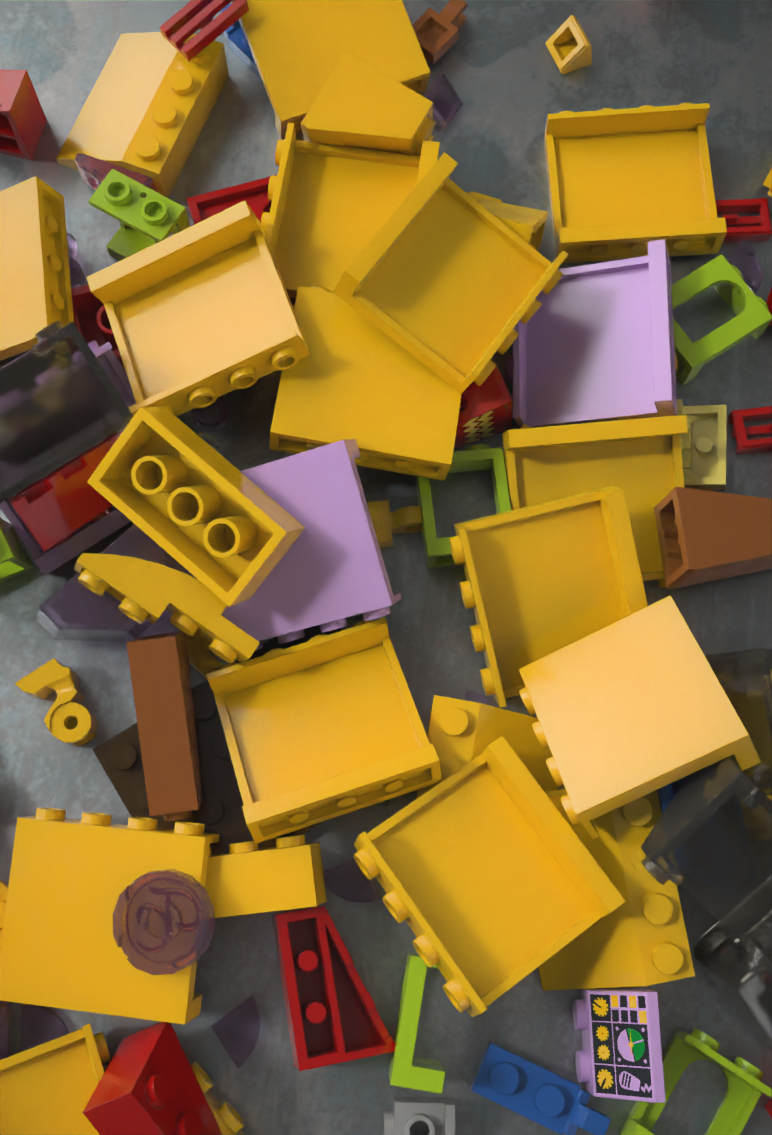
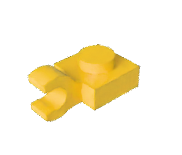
M389 500L367 502L380 548L393 546L392 534L422 531L420 506H409L390 512Z

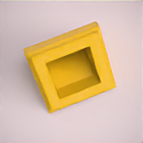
M571 15L545 42L562 74L592 65V46L576 16Z

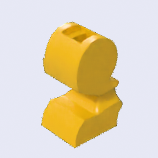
M53 658L14 683L23 692L42 700L53 692L57 693V699L44 718L46 727L54 737L72 746L86 745L95 738L98 731V721L89 709L80 704L84 700L85 695L81 691L78 675L70 668L65 667L57 659Z

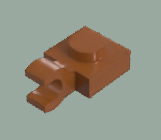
M450 0L439 14L429 7L412 25L425 59L433 65L459 39V29L467 21V17L462 12L466 10L468 4L463 0Z

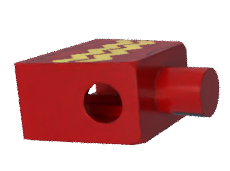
M497 365L480 386L472 382L463 391L454 449L512 429V398Z

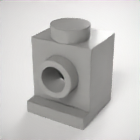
M394 1097V1111H384V1135H411L410 1127L416 1121H424L429 1126L427 1135H455V1103L452 1098Z

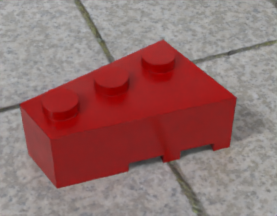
M0 69V153L32 161L47 124L46 116L27 70Z
M125 428L112 433L7 499L44 552L72 538L75 535L74 531L87 522H90V524L95 523L113 511L112 504L88 484L87 481Z
M319 906L273 915L272 921L294 1066L299 1071L394 1052L396 1044L376 1010V1005L370 993L366 990L326 907Z
M168 1022L157 1023L122 1039L82 1112L100 1135H223L171 1023Z

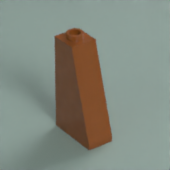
M675 487L654 507L666 588L676 589L772 569L771 498Z
M183 631L140 636L126 644L150 816L163 815L164 821L182 820L193 815L192 810H198L203 801L187 637Z

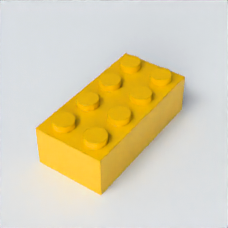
M141 406L87 481L88 484L229 607L246 601L253 596L305 529V526L166 407Z

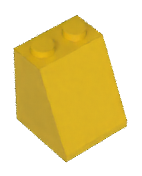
M344 51L301 122L304 141L420 156L423 140L434 141L435 139L431 134L436 121L432 119V101L349 52Z

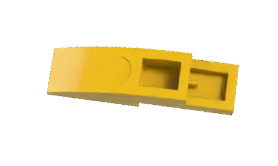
M82 553L76 561L74 570L81 574L78 577V581L99 596H102L106 591L121 602L118 606L119 610L137 623L142 624L146 619L154 624L163 611L166 610L172 614L169 621L174 626L190 636L197 632L212 642L209 649L229 663H233L235 659L240 663L248 660L260 644L259 641L223 617L221 614L228 605L202 582L186 573L159 563L113 554Z

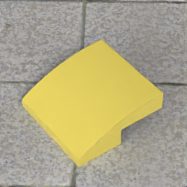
M677 399V415H687L688 433L680 435L685 488L726 490L727 404L683 406L682 399Z

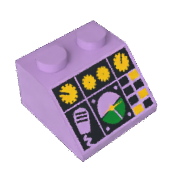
M641 987L579 989L580 999L573 1000L575 1030H582L583 1051H576L578 1082L585 1083V1090L594 1097L654 1103L666 1102L657 992Z

